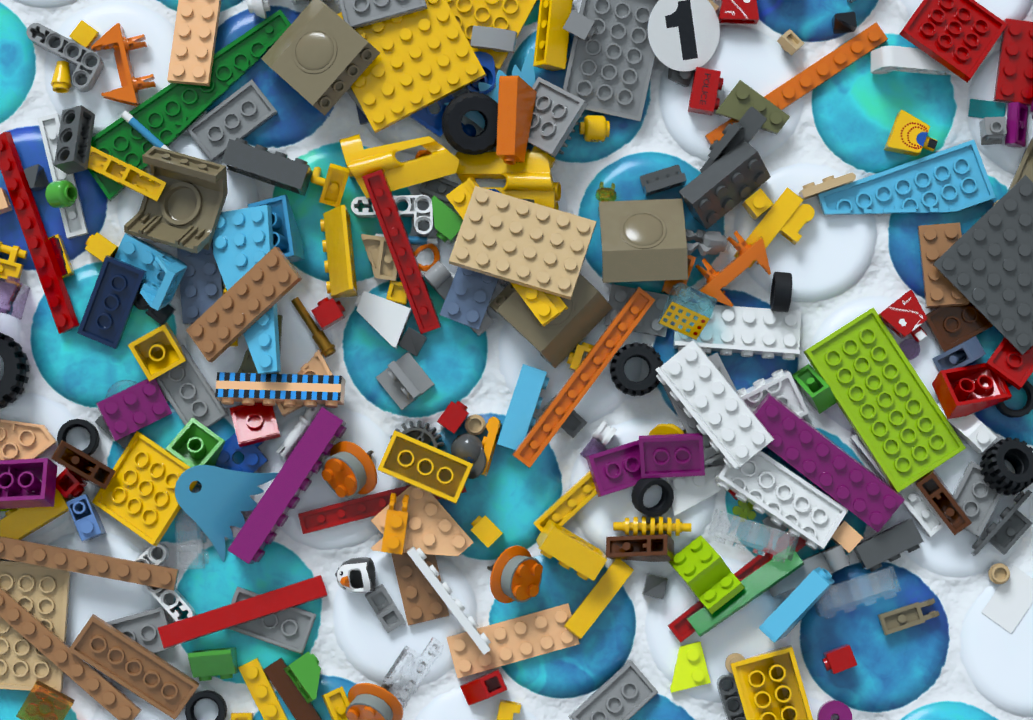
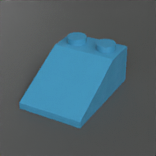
M287 195L248 204V208L270 205L274 247H279L290 263L305 260L302 238Z

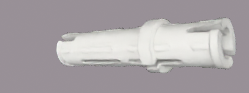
M317 404V407H309L303 416L300 415L299 422L276 451L278 454L288 459L322 406Z

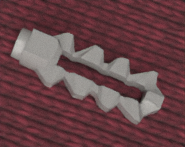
M686 229V240L696 241L694 244L687 243V255H690L695 249H698L701 256H706L707 254L718 255L719 252L726 250L727 239L725 235H721V232H705L698 229L694 233Z

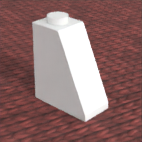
M363 291V294H359L356 299V311L393 348L397 349L410 317L411 308Z

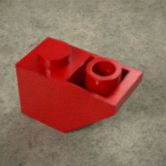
M499 669L460 686L468 705L488 699L507 690Z

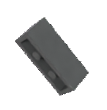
M907 519L857 544L854 551L863 569L874 571L882 567V562L886 560L892 562L901 557L900 553L906 550L910 553L920 548L919 544L924 541L913 520Z

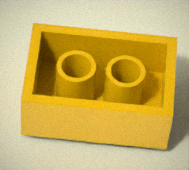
M551 519L547 521L536 539L541 554L549 559L553 556L559 561L558 564L568 570L570 567L577 572L576 574L586 581L588 578L594 581L607 561L602 550Z

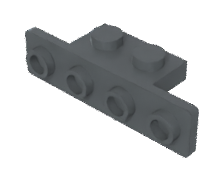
M750 107L739 122L733 123V125L729 123L723 130L724 136L720 141L716 140L710 146L709 150L711 152L708 154L710 158L700 169V172H704L743 139L749 143L767 121V118L754 107Z
M1027 490L1025 493L1021 491L1013 499L1016 503L1011 509L1007 506L999 515L1002 519L997 524L993 522L986 529L985 532L988 533L983 540L979 538L972 545L974 550L971 554L973 556H976L988 542L1005 555L1032 525V522L1017 510L1032 493L1030 490Z

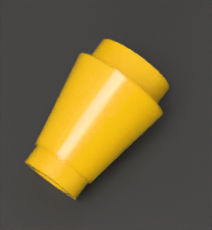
M67 61L56 62L51 81L54 92L67 93L69 88L72 87L69 62Z

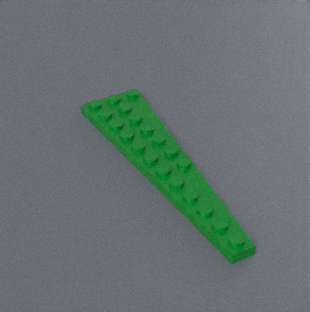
M281 9L214 54L210 86L171 83L129 113L168 147L267 53L291 23ZM122 117L97 133L91 140L92 147L127 164H131L142 171L149 165L143 163L142 155L153 145ZM88 169L109 201H112L125 188V186Z

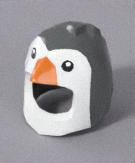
M358 557L342 563L335 573L339 586L348 592L367 593L373 592L375 589L376 571L371 558Z

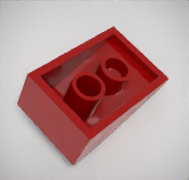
M985 363L941 370L932 383L947 419L970 415L1012 397L1005 380L987 368Z

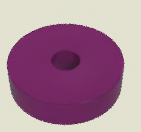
M837 700L825 702L819 708L817 720H831L833 714L838 715V720H852V713L849 707Z

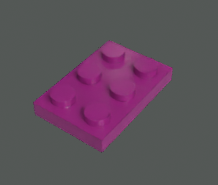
M146 379L96 403L114 441L172 414L156 379L150 382Z
M702 433L639 436L641 479L705 476Z
M639 440L586 456L598 497L635 486L637 481L641 479Z

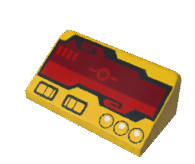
M56 234L48 238L62 278L74 275L61 235Z

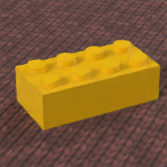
M394 430L377 470L457 504L473 464Z

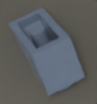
M974 336L932 358L940 372L941 370L963 367L984 356L986 353L977 337Z

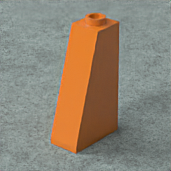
M500 76L496 155L509 165H515L516 162H524L537 94L519 76Z

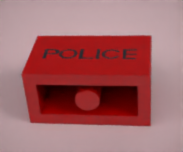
M696 67L688 106L689 112L712 116L714 110L718 109L720 98H716L717 91L722 90L724 79L720 78L721 71Z

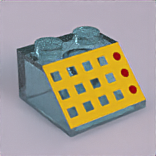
M679 282L673 285L658 324L693 340H697L709 321L718 299Z

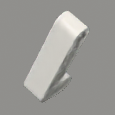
M883 46L871 51L870 72L872 74H887L892 71L932 75L954 74L919 48Z
M426 195L393 196L396 205L402 201L408 203L407 210L399 211L401 217H414L416 233L421 237L431 235L434 229V219L430 197ZM366 196L353 199L351 209L354 215L358 218H377L373 204V212H371L370 208H363L362 212H359L358 208H356L359 207V203H363L365 207H371L369 204L371 199L366 198ZM421 201H426L429 203V207L427 210L422 211L418 209V204ZM425 221L430 224L427 231H420L418 229V225L421 222Z
M158 544L157 547L152 545L135 561H143L148 564L161 566L169 558L170 552L164 544ZM158 547L164 553L161 559H157L154 556V550ZM144 585L176 622L183 620L181 618L182 612L179 609L173 610L177 606L182 611L188 610V618L196 616L194 608L176 588L175 590L155 589L152 586ZM169 593L174 594L176 597L173 605H169L166 602V596Z

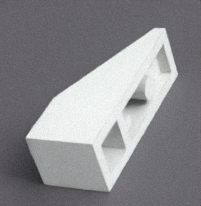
M939 402L937 405L939 406V408L941 409V411H942L943 414L945 415V412H944V410H943V408H942V406H941V404H940V402ZM973 414L947 419L954 431L977 453L983 452L997 438Z

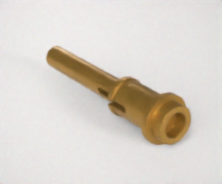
M298 297L294 298L291 302L312 332V339H314L322 351L320 354L324 355L325 358L334 354L336 346L332 345L324 331L318 328Z

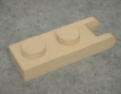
M849 173L834 178V175L822 179L823 183L817 185L814 182L802 186L803 190L799 192V196L803 200L809 199L820 193L852 183L856 179V175Z

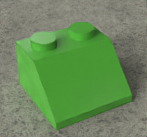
M192 417L165 449L190 467L197 465L215 466L225 440Z
M236 647L199 650L188 653L193 678L199 677V681L212 680V676L220 675V679L233 678V674L238 673Z

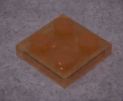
M37 680L16 717L21 720H64L75 700Z

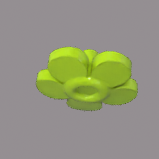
M738 500L739 506H734L732 509L734 515H739L738 521L742 523L746 522L747 517L750 520L756 517V513L751 511L754 510L752 508L754 505L749 502L747 503V501L744 503Z

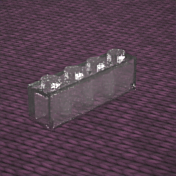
M196 484L191 492H199L202 485ZM181 508L175 517L177 569H203L205 564L209 562L208 551H205L204 543L208 542V537Z
M717 509L708 534L714 536L713 540L725 544L726 540L733 542V547L745 550V547L753 548L752 553L765 556V553L773 555V560L782 563L785 562V559L792 561L799 540V536Z
M888 566L833 584L815 604L818 616H824L825 619L837 616L836 612L844 610L846 613L856 610V605L862 603L865 606L877 603L876 599L884 597L885 600L896 597V592L901 591L894 567Z

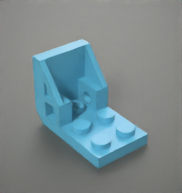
M128 233L124 234L114 256L118 260L147 271L141 285L140 294L149 306L157 311L171 303L187 269L183 261Z

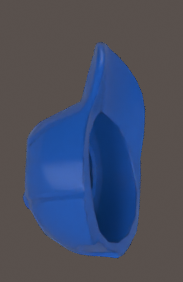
M477 51L474 53L484 69L486 77L466 86L469 92L487 94L495 86V62L490 54ZM484 82L492 86L486 91H480L478 83Z

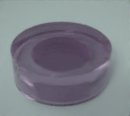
M905 339L899 344L908 360L916 358L920 353V345L914 339Z

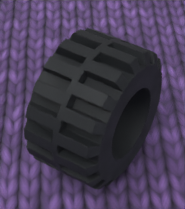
M638 342L627 344L617 351L611 361L610 374L612 382L624 394L643 396L654 390L660 383L656 377L658 372L655 369L661 367L663 361H661L659 353L652 346L649 347L645 343L640 344ZM633 357L644 359L649 366L648 376L640 382L631 381L624 372L626 362Z
M1011 437L998 441L983 454L982 461L980 462V467L983 469L980 472L981 475L985 476L983 479L985 483L988 482L992 490L995 488L996 493H1004L1006 496L1010 494L1015 495L1033 483V448L1026 446L1027 443L1025 441L1020 442L1018 438L1012 440ZM1004 460L1012 464L1015 473L1006 467Z

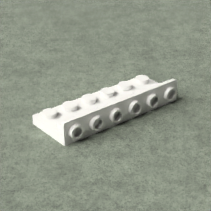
M676 302L683 307L710 318L697 340L674 330L673 349H678V352L692 340H695L705 354H711V351L720 352V355L731 356L732 353H741L742 357H753V354L762 355L761 357L766 359L782 356L784 360H795V357H799L801 354V350H799L801 311L789 310L788 312H778L768 308Z
M692 340L661 367L655 369L658 372L656 375L658 380L663 385L667 384L670 387L671 391L669 393L677 402L679 400L685 406L683 408L684 412L689 418L694 417L698 422L696 427L703 435L707 434L710 437L711 446L717 452L720 450L725 456L723 460L729 468L739 469L775 440L695 340Z
M779 369L771 374L772 377L766 380L764 378L753 382V386L748 389L741 388L737 390L739 396L752 412L755 411L767 394L771 393L800 417L809 414L791 373L787 370ZM679 419L678 424H676V426L681 428V430L685 434H687ZM707 434L703 435L705 465L724 456L720 450L717 452L711 446V439Z
M762 451L758 452L739 469L729 468L725 464L721 472L715 477L719 487L726 491L730 489L736 493L735 497L744 503L748 501L754 505L752 508L762 515L764 513L771 517V522L780 527L781 525L789 529L787 532L795 538L801 537L806 541L805 544L813 550L825 548L848 512L847 508Z

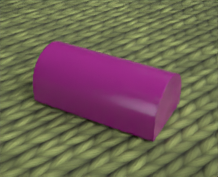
M1008 103L1005 146L1025 147L1028 106L1022 103Z

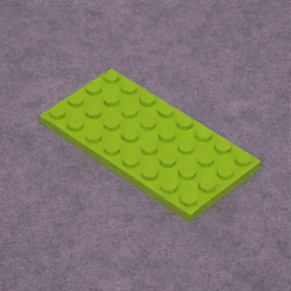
M874 307L804 351L815 371L830 386L837 405L890 486L897 493L966 449Z

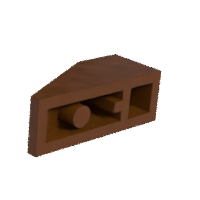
M61 440L51 458L75 475L101 489L107 488L116 472Z
M935 470L930 471L916 481V486L954 535L972 524Z
M668 534L606 537V558L647 562L674 561V540Z

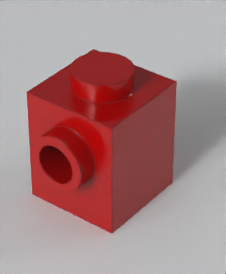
M328 297L317 303L318 307L311 310L323 330L345 318L343 312L346 311L340 300L335 302L333 298L329 300Z
M451 401L437 422L453 434H456L469 415L466 411L468 407L460 401H457L456 404Z
M66 468L56 478V489L65 498L79 497L85 491L84 487L88 484L84 479Z
M848 644L823 653L825 657L822 659L826 671L830 670L832 674L857 666L851 647Z

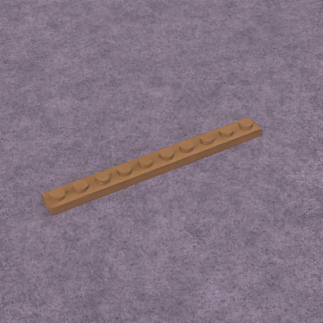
M0 536L1 559L168 590H175L179 569Z
M0 587V617L115 718L118 720H134L142 710L90 664L68 651L70 647Z

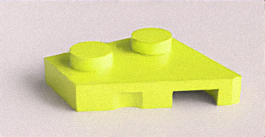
M698 641L679 646L672 684L670 686L671 693L711 683L701 642Z

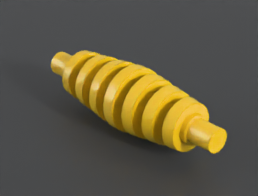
M642 516L641 522H638V517H633V522H629V518H625L623 522H613V530L623 531L625 535H629V531H633V536H637L638 531H641V535H646V531H650V535H655V531H658V535H663V531H667V534L671 537L672 531H675V536H680L682 532H691V523H682L677 518H675V523H672L670 517H667V523H663V516L658 517V523H655V518L650 517V523H646V516Z

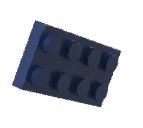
M107 255L77 333L117 349L147 271Z

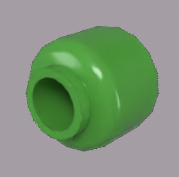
M68 180L53 181L48 184L45 197L53 208L70 207L76 201L77 189Z

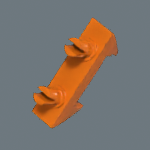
M117 23L91 46L93 52L112 48L115 50L114 55L122 87L110 92L101 93L103 98L137 107L140 105L138 90L156 87L154 81L149 82L154 80L155 77L153 74L135 78L129 58L130 50L147 47L146 42H141L146 40V37L142 34L126 38L120 23Z
M736 230L734 235L739 242H736L730 236L727 240L739 252L738 256L720 272H716L706 258L702 259L706 270L697 263L695 268L707 280L706 284L697 290V293L732 307L734 304L721 288L733 281L754 260L757 261V265L760 264L770 275L771 271L762 236L753 244L748 245Z

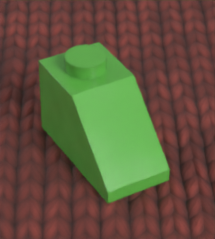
M433 196L435 231L438 232L436 236L444 243L448 240L452 244L458 236L463 219L436 196Z
M810 364L792 375L809 403L819 414L836 403L830 386Z
M308 651L284 668V670L306 702L310 703L317 698L321 668L317 657Z

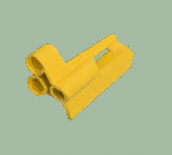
M359 134L339 140L346 166L350 169L349 177H355L366 198H370L362 176L383 169L391 191L455 174L459 164V159L430 136L367 149L363 148ZM419 145L432 153L404 162H399L395 158L396 152Z
M461 152L455 154L459 159L456 174L462 184L469 177L478 187L480 186L475 179H506V184L503 188H482L496 189L502 194L519 199L534 200L536 204L559 210L558 201L561 198L560 182H553L548 153L526 152L524 162H516L515 165L504 163L496 155V152H485L479 155H468Z

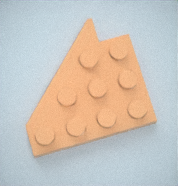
M0 419V460L36 459L57 443L45 425Z
M410 485L397 497L394 510L402 511L404 495H409L407 509L409 514L403 553H407V550L414 546L416 550L420 547L425 554L459 556L474 543L433 494ZM389 505L371 519V522L383 535ZM383 538L371 547L373 551H381Z

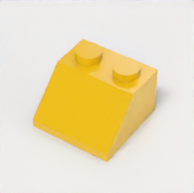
M167 322L128 345L149 382L186 361L180 344Z

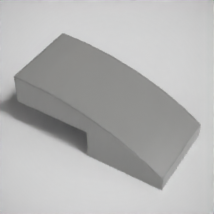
M473 26L470 45L472 48L514 53L517 32L493 27Z
M383 584L376 587L373 592L365 594L366 599L387 633L406 622Z

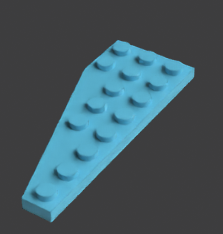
M971 140L817 195L824 215L956 213L995 199L996 196L975 140Z
M270 205L221 212L213 236V255L228 291L274 248ZM276 303L243 334L258 374L281 372Z

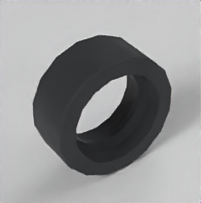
M774 272L770 297L771 310L788 312L792 296V274Z
M1005 380L1008 387L1012 386ZM1026 381L1022 386L1027 394V402L1023 408L1012 410L1005 405L1004 401L995 404L996 408L1003 415L1010 418H1018L1029 414L1033 409V385Z
M72 419L64 423L58 431V446L61 440L66 442L69 430L73 427H83L90 433L91 440L88 447L82 450V452L89 456L96 451L100 439L96 427L89 421L82 419Z
M642 478L633 487L631 497L632 503L638 511L648 517L655 518L662 516L670 509L674 493L671 485L662 478ZM659 485L662 488L660 501L655 506L647 508L643 504L645 492L651 486Z
M200 691L193 695L186 704L185 715L187 720H197L194 715V706L199 700L204 698L212 699L218 705L219 712L215 720H225L226 702L215 691Z

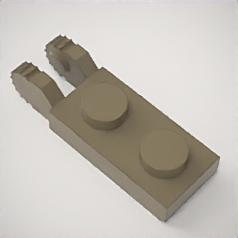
M934 598L878 614L877 616L884 635L924 623L925 620L939 616V611H931L923 615L921 610L922 607L933 605L935 603Z

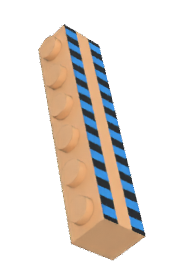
M217 372L215 397L224 405H233L234 402H242L243 405L248 406L254 405L255 402L263 403L265 406H275V403H283L287 407H295L296 404H304L305 407H317V404H325V407L337 408L338 405H344L345 379L342 376Z

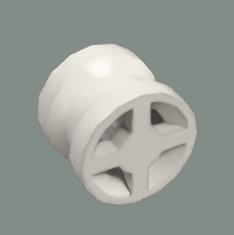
M603 420L592 437L599 439L602 445L606 446L617 429L609 427L607 422Z

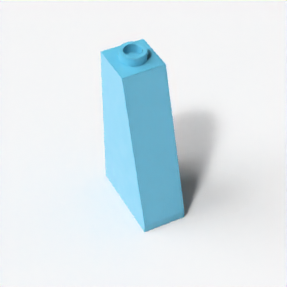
M820 567L814 569L763 622L759 629L774 643L786 637L833 585L835 581L832 579L830 572Z

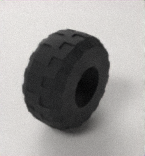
M479 92L463 93L455 97L447 105L442 116V131L447 142L457 151L468 155L483 154L497 145V102ZM469 111H478L485 120L484 129L477 136H468L462 129V118Z

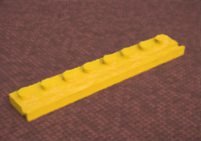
M470 177L465 183H461L446 195L462 219H464L476 186ZM511 283L543 327L559 316L561 312L568 309L563 300L558 296Z

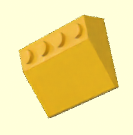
M340 205L323 213L324 219H320L321 232H325L326 240H322L323 252H327L328 260L324 261L325 273H329L330 281H326L327 294L331 293L333 299L358 296L350 213L345 205Z
M791 645L730 664L746 720H813Z

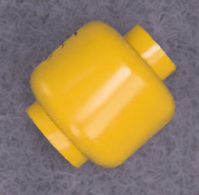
M587 115L584 118V122L579 124V134L583 135L586 142H604L605 138L609 137L610 122L606 121L604 116Z

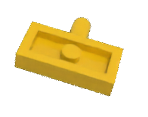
M330 163L325 179L320 177L321 168L314 167L310 181L313 184L323 186L319 200L320 203L334 207L340 206L350 173L349 168Z

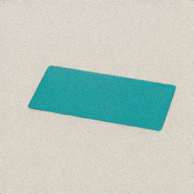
M970 99L968 116L977 118L1005 116L1006 103Z

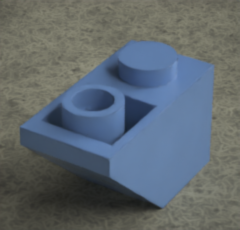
M87 494L66 502L81 541H88L106 533L100 516Z

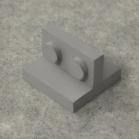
M409 352L396 362L392 361L387 365V369L375 377L401 410L405 409L435 385Z

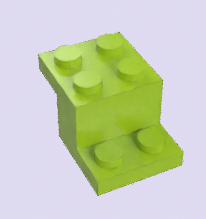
M701 535L677 553L673 558L674 561H668L692 593L711 614L745 588L730 571L721 556Z

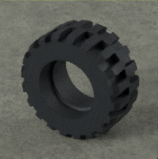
M0 332V356L4 362V375L0 381V409L7 407L8 403L16 401V396L22 394L25 390L22 387L24 383H28L29 377H26V372H29V365L26 364L28 358L26 353L22 352L20 344L15 342L10 336Z

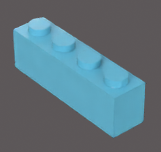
M523 364L497 445L515 451L526 437L528 429L533 428L536 417H533L535 409H540L543 400L542 397H539L541 389L546 390L549 378L546 377V371Z

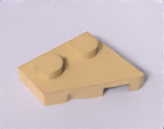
M361 234L375 278L396 281L397 269L385 237Z

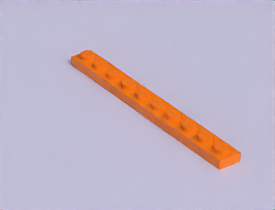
M876 22L764 96V98L783 110L886 42L888 38ZM730 119L705 135L708 143L712 145L716 140L720 141L724 136L722 132L729 123L733 125L737 121Z
M637 287L512 454L528 468L533 465L654 303L655 299L640 287Z

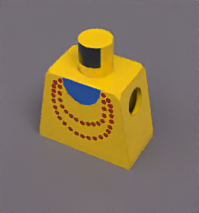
M900 110L897 113L884 150L918 156L922 148L933 152L938 140L927 136L930 129L928 124L906 111Z

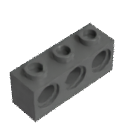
M82 105L62 110L54 166L66 174L84 171L88 167L95 114Z

